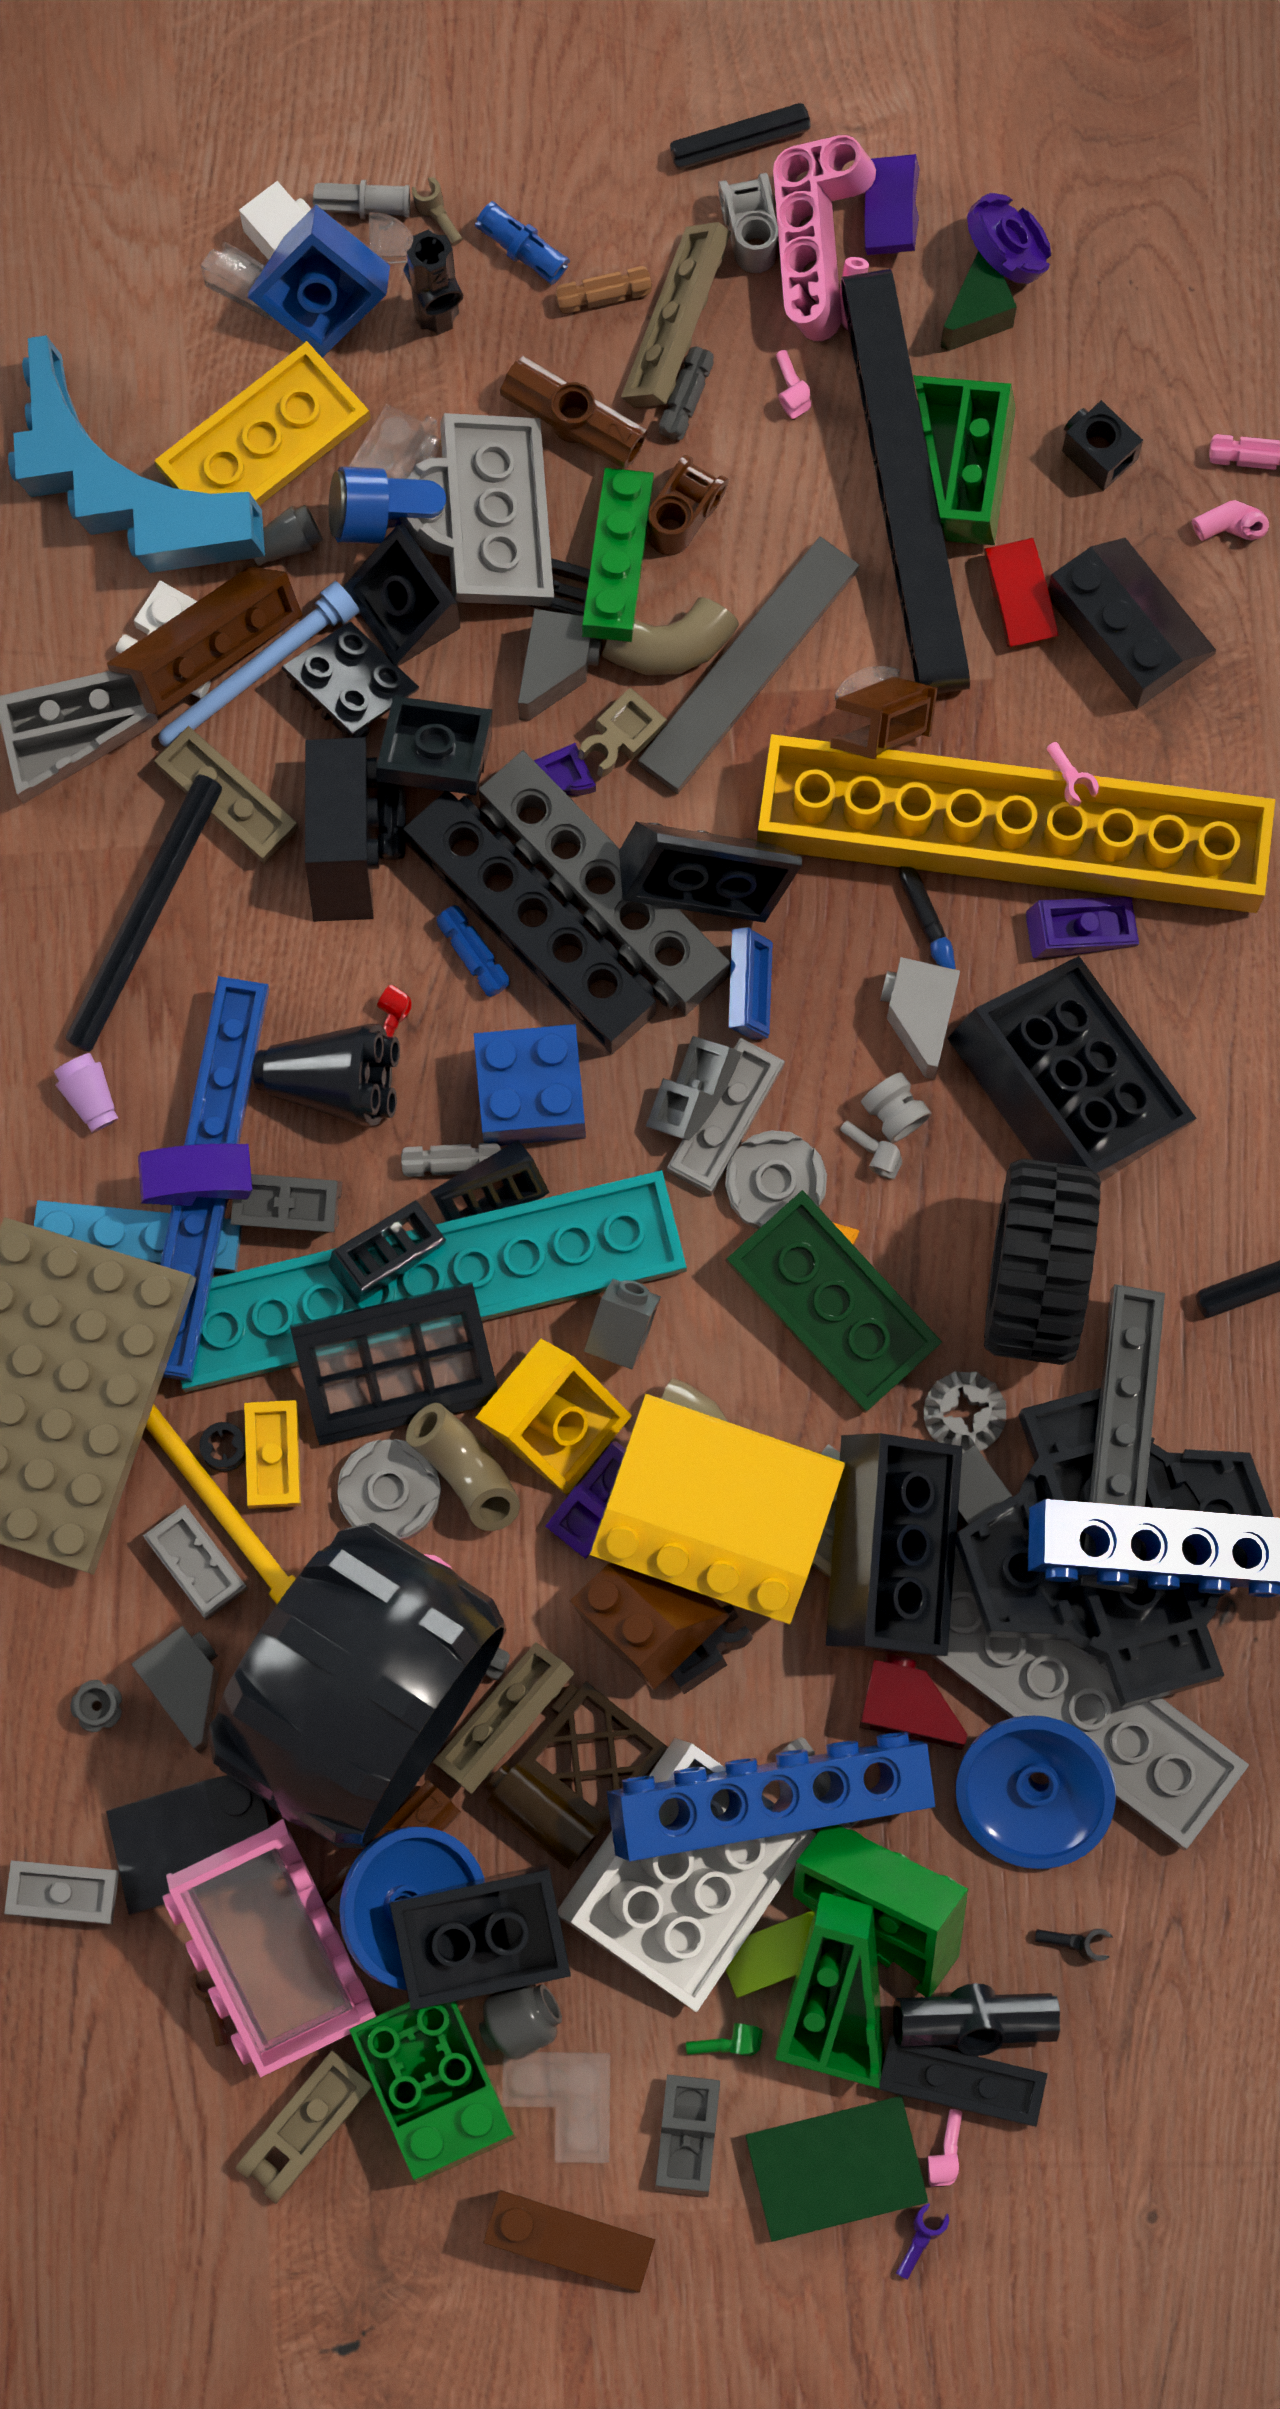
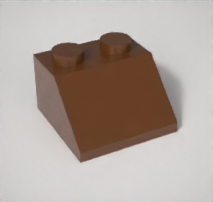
M614 1563L607 1564L570 1600L585 1624L653 1690L729 1618L727 1612L709 1596Z

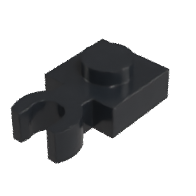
M732 1605L722 1607L729 1615V1618L670 1674L683 1694H686L727 1666L726 1661L720 1654L726 1649H741L752 1640L753 1636L747 1626L740 1628L735 1633L725 1632L727 1625L739 1617Z

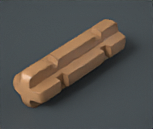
M639 266L627 269L626 275H621V272L618 271L583 279L582 285L576 286L575 281L558 285L556 287V298L560 311L567 314L580 311V306L585 304L589 309L626 300L625 295L629 294L632 295V298L649 295L652 291V283L647 268Z

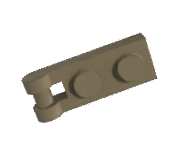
M331 2051L245 2154L235 2169L246 2179H249L251 2176L266 2188L264 2194L277 2204L373 2088V2084L338 2054ZM274 2147L278 2148L290 2159L281 2171L266 2160Z

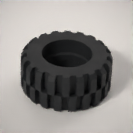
M1022 1158L1010 1163L998 1216L985 1316L984 1347L994 1356L1064 1365L1075 1359L1080 1345V1337L1083 1332L1099 1223L1101 1182L1100 1176L1090 1168Z

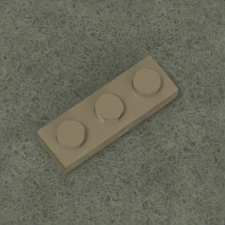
M189 726L154 760L156 768L186 795L195 777L199 774L219 782L222 786V792L210 816L263 864L299 829L297 822Z
M535 1642L433 1763L472 1794L481 1782L491 1774L493 1768L515 1742L525 1734L528 1727L550 1701L560 1693L562 1687L575 1672L564 1661Z

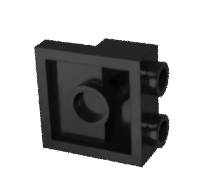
M393 696L376 766V782L476 795L481 773H484L491 742L493 710Z

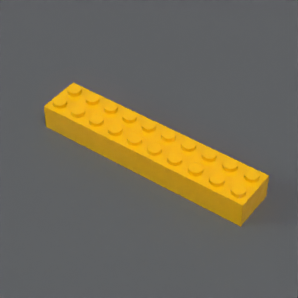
M771 734L757 841L780 845L795 854L894 867L908 866L917 870L1250 913L1258 912L1265 897L1275 799L1094 776L1099 785L1095 798L1091 796L1089 789L1085 785L1075 784L1074 791L1079 796L1081 804L1073 806L1066 801L1064 794L1067 782L1063 778L1061 771L890 749L878 753L874 760L830 748L831 742Z

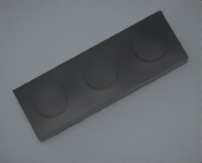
M889 2036L882 2067L880 2088L877 2090L1037 2127L1048 2073L982 2057L968 2056L961 2052L935 2046L900 2047L899 2044L895 2043L894 2037Z

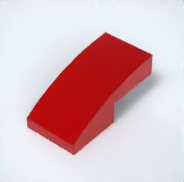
M1028 538L985 548L984 553L994 598L998 600L1007 647L1059 636L1047 583L1034 539Z

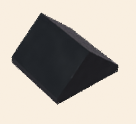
M404 524L397 525L343 586L356 603L360 615L395 666L402 665L461 628L456 600Z

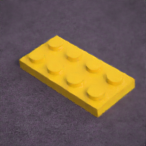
M306 341L154 461L156 468L175 489L210 494L249 492L260 506L371 419L370 411Z

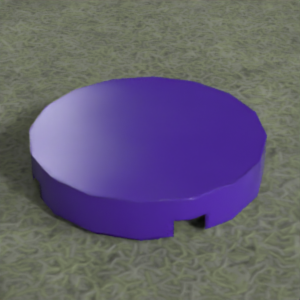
M989 193L982 196L971 206L967 215L968 231L976 248L984 259L1004 277L1023 284H1029L1037 280L1050 266L1046 260L1051 256V248L1043 228L1028 210L1022 207L1017 211L1014 207L1010 206L1009 204L1013 200L1007 195Z

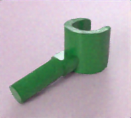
M734 2023L731 2040L719 2038L687 2041V2055L722 2052L753 2056L760 2050L763 2030L753 2025Z

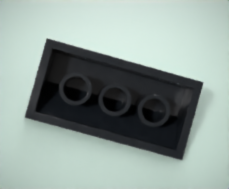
M883 1433L841 1435L839 1461L845 1462V1466L837 1487L825 1646L875 1652L948 1656L956 1548L954 1537L957 1534L963 1446Z

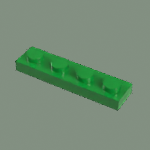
M605 468L582 624V637L632 642L653 490V472Z

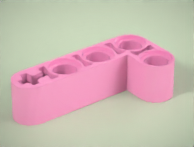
M838 135L792 146L780 153L774 163L773 175L784 308L786 315L805 337L812 341H824L831 338L841 324L832 201L865 193L872 186L876 177V168L873 161L861 145L848 135ZM855 160L849 169L841 171L846 163ZM808 171L802 180L795 182L801 173ZM813 215L806 225L799 227L803 219ZM816 260V263L810 270L802 272L809 262Z

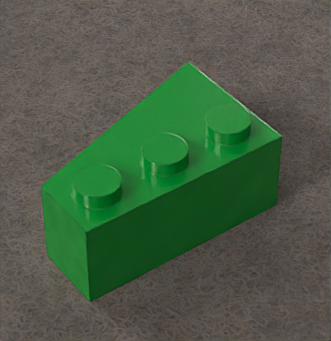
M839 1825L822 1827L796 1861L793 1897L813 1912H815L820 1892L872 1905L876 1949L879 1950L877 1961L887 1968L892 1962H895L920 1981L915 1990L925 1997H931L959 1958L968 1888L958 1884L948 1876L937 1874L911 1861L901 1853L892 1852L864 1838L854 1830L845 1829Z

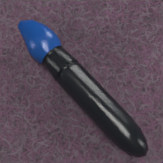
M908 866L899 867V878L923 933L930 943L933 959L939 966L956 969L952 943L945 937L942 924L915 868Z

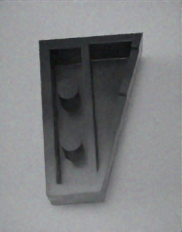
M366 737L305 740V865L313 922L374 919L372 869H379L378 839H371V828H379L378 798H370V788H378L379 782H376L378 760L377 757L368 758Z

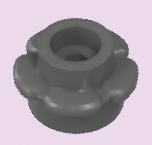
M90 1680L82 1684L78 1693L73 1696L70 1705L71 1713L75 1718L79 1719V1725L83 1729L90 1732H99L103 1727L111 1728L119 1721L122 1715V1710L119 1708L122 1696L114 1685H104L100 1680ZM96 1701L102 1703V1708L99 1711H94L92 1708L93 1703Z

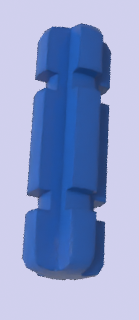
M453 905L441 912L436 918L438 927L446 938H452L450 940L452 947L473 976L478 975V984L485 994L493 997L506 989L510 984L508 975L500 964H494L496 962L494 955L473 926L468 927V918L460 907Z

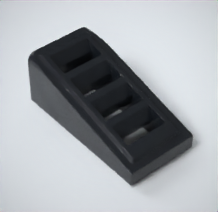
M519 1140L430 1191L445 1222L535 1201L550 1193L533 1158ZM521 1173V1176L513 1179L512 1175ZM501 1180L503 1186L495 1190L492 1183ZM481 1188L485 1197L477 1201L472 1191ZM462 1195L467 1207L458 1211L453 1198Z
M415 1200L334 1249L330 1257L329 1267L353 1301L359 1304L445 1244L446 1239L418 1201ZM409 1222L423 1242L415 1245L402 1226ZM392 1235L404 1253L398 1256L386 1240L387 1236ZM370 1248H375L386 1263L384 1266L380 1267L368 1251ZM355 1259L358 1261V1263L361 1265V1267L363 1268V1270L366 1272V1274H367L366 1277L362 1274V1272L359 1270V1268H358V1267L356 1266V1264L354 1263V1260H355Z

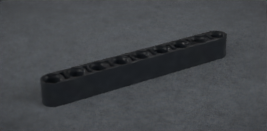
M891 269L841 277V291L914 679L917 683L938 688L937 694L970 689L967 656L893 273Z

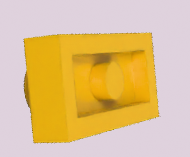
M297 1401L244 1403L247 1506L249 1509L301 1506Z

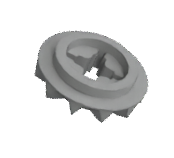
M955 1371L936 1381L929 1391L923 1411L925 1425L929 1434L936 1442L963 1446L962 1454L974 1445L981 1451L993 1444L1000 1436L1006 1423V1401L995 1382L981 1376L978 1372ZM959 1392L963 1393V1397L967 1399L969 1405H978L979 1407L986 1405V1408H982L980 1412L974 1414L971 1426L972 1432H969L968 1426L964 1424L961 1417H944V1415L950 1414V1411L958 1407Z

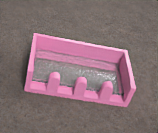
M281 1819L270 1828L177 1873L166 1875L170 1893L162 1896L165 1906L175 1925L185 1922L193 1938L185 1943L192 1962L198 1972L208 1969L216 1985L208 1989L214 2007L221 2019L229 2015L231 2016L238 2031L231 2035L236 2052L243 2065L253 2061L260 2078L351 2034L349 2029L377 2017L366 1989L284 1819Z

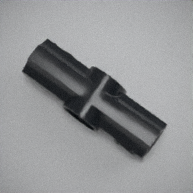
M428 229L413 236L412 246L407 250L408 262L404 266L403 271L411 286L414 313L420 328L434 331L439 335L453 329L454 319L459 314V303L463 300L464 295L455 277L453 249L447 236L437 235Z
M974 1983L957 1988L950 1996L895 1998L892 2009L895 2043L899 2044L900 2047L957 2045L963 2054L983 2056L995 2052L1003 2043L1057 2042L1060 2034V2007L1057 1996H1053L1052 1993L995 1995V1991L990 1986Z

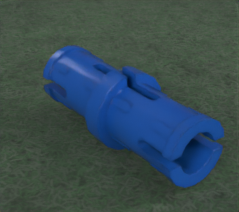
M491 201L477 217L475 227L478 230H481L507 250L506 255L514 262L520 260L537 272L550 285L555 284L568 268L567 265L570 263L568 257L555 250L540 238L538 230L531 224L523 225L498 206L496 202Z

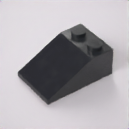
M224 1775L106 1811L128 1914L134 1915L166 1907L162 1896L170 1893L167 1874L177 1873L273 1826L267 1801L230 1776ZM270 1850L193 1888L198 1898L283 1878L284 1876Z
M548 1864L497 1874L390 1902L411 2010L571 1977Z

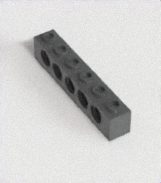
M524 750L478 789L480 805L482 806L479 811L486 823L496 832L504 829L516 841L513 845L520 858L530 867L538 864L550 876L548 881L554 893L564 902H569L572 899L585 912L583 917L587 922L588 928L599 938L607 935L619 947L617 951L622 958V963L633 973L641 970L654 983L652 987L656 991L655 996L665 1007L671 1010L676 1006L686 1016L730 976V961L679 909L623 900L619 858L620 849ZM527 808H538L545 813L544 818L535 824L521 821L519 815ZM561 843H572L580 850L576 856L570 859L558 858L553 853L554 848ZM606 878L614 884V887L610 892L598 895L589 891L587 885L593 879ZM630 913H640L649 922L640 930H630L621 921ZM673 948L683 955V959L676 965L666 966L656 959V955L663 949Z

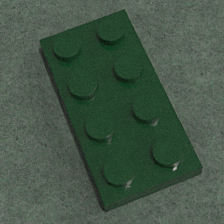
M803 1190L725 1260L864 1413L873 1407L942 1343L936 1334Z

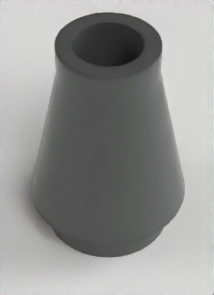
M303 505L295 509L293 506H290L263 528L265 557L253 559L260 566L270 561L314 551L313 545L323 541V538L308 507Z

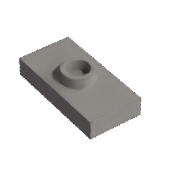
M183 1505L143 1535L206 1621L248 1590L247 1586L186 1505Z

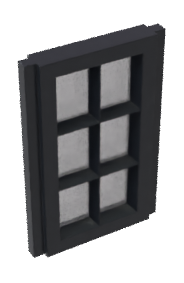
M472 1282L290 1325L319 1446L410 1424L413 1417L421 1409L433 1403L442 1404L452 1414L482 1407L488 1403L498 1390Z

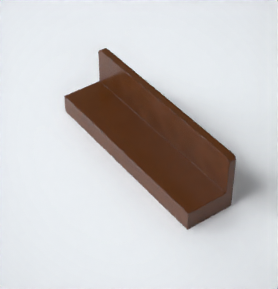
M257 567L244 569L107 662L109 671L132 675L146 712L160 715L303 616L287 573Z

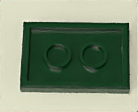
M902 2095L745 2134L771 2242L929 2203Z

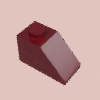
M886 1654L884 1662L874 1660L859 1728L886 1734L908 1732L909 1739L962 1750L966 1744L967 1733L927 1671L915 1669L916 1661L903 1656Z

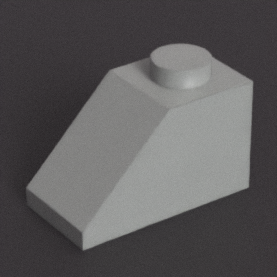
M901 957L897 973L891 971L886 973L880 1001L890 1003L887 1020L924 1077L935 1080L960 971Z

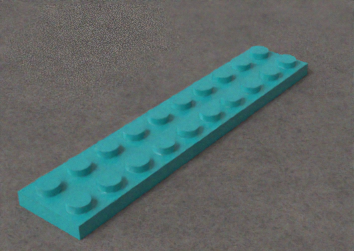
M662 1170L435 1224L445 1237V1244L359 1304L353 1301L329 1267L330 1257L334 1249L214 1277L212 1279L192 1382L181 1380L182 1388L186 1393L298 1366L299 1363L290 1325L469 1282L473 1283L481 1320L485 1321L605 1292L612 1279L643 1283L687 1272ZM415 1230L406 1231L415 1245L423 1242ZM392 1235L386 1237V1240L398 1256L402 1255L404 1252ZM374 1247L368 1250L380 1267L386 1264ZM355 1259V1260H354V1263H355L356 1266L359 1268V1270L362 1272V1274L366 1277V1276H367L366 1272L363 1270V1268L361 1267V1265H360V1264L358 1263V1261ZM461 1314L420 1324L422 1335L464 1326ZM409 1327L367 1337L370 1348L412 1338ZM356 1340L315 1349L318 1361L359 1351Z

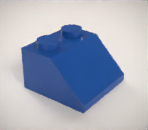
M315 205L283 237L248 292V298L302 342L305 343L307 341L323 358L387 295L390 265L319 206Z

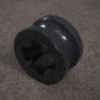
M218 1422L210 1425L203 1432L200 1438L199 1450L205 1462L212 1469L219 1472H230L237 1469L246 1459L245 1436L236 1425L228 1422ZM225 1434L234 1436L232 1445L236 1449V1453L229 1459L226 1454H223V1460L213 1458L216 1450L211 1444L212 1441L219 1435L222 1440H225Z

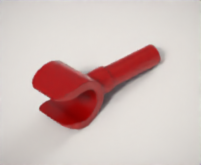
M389 985L377 1002V1007L389 1015L383 1026L387 1036L393 1037L399 1022H402L412 1009L410 997L394 985Z

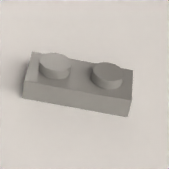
M11 1860L4 1914L113 1925L119 1871Z

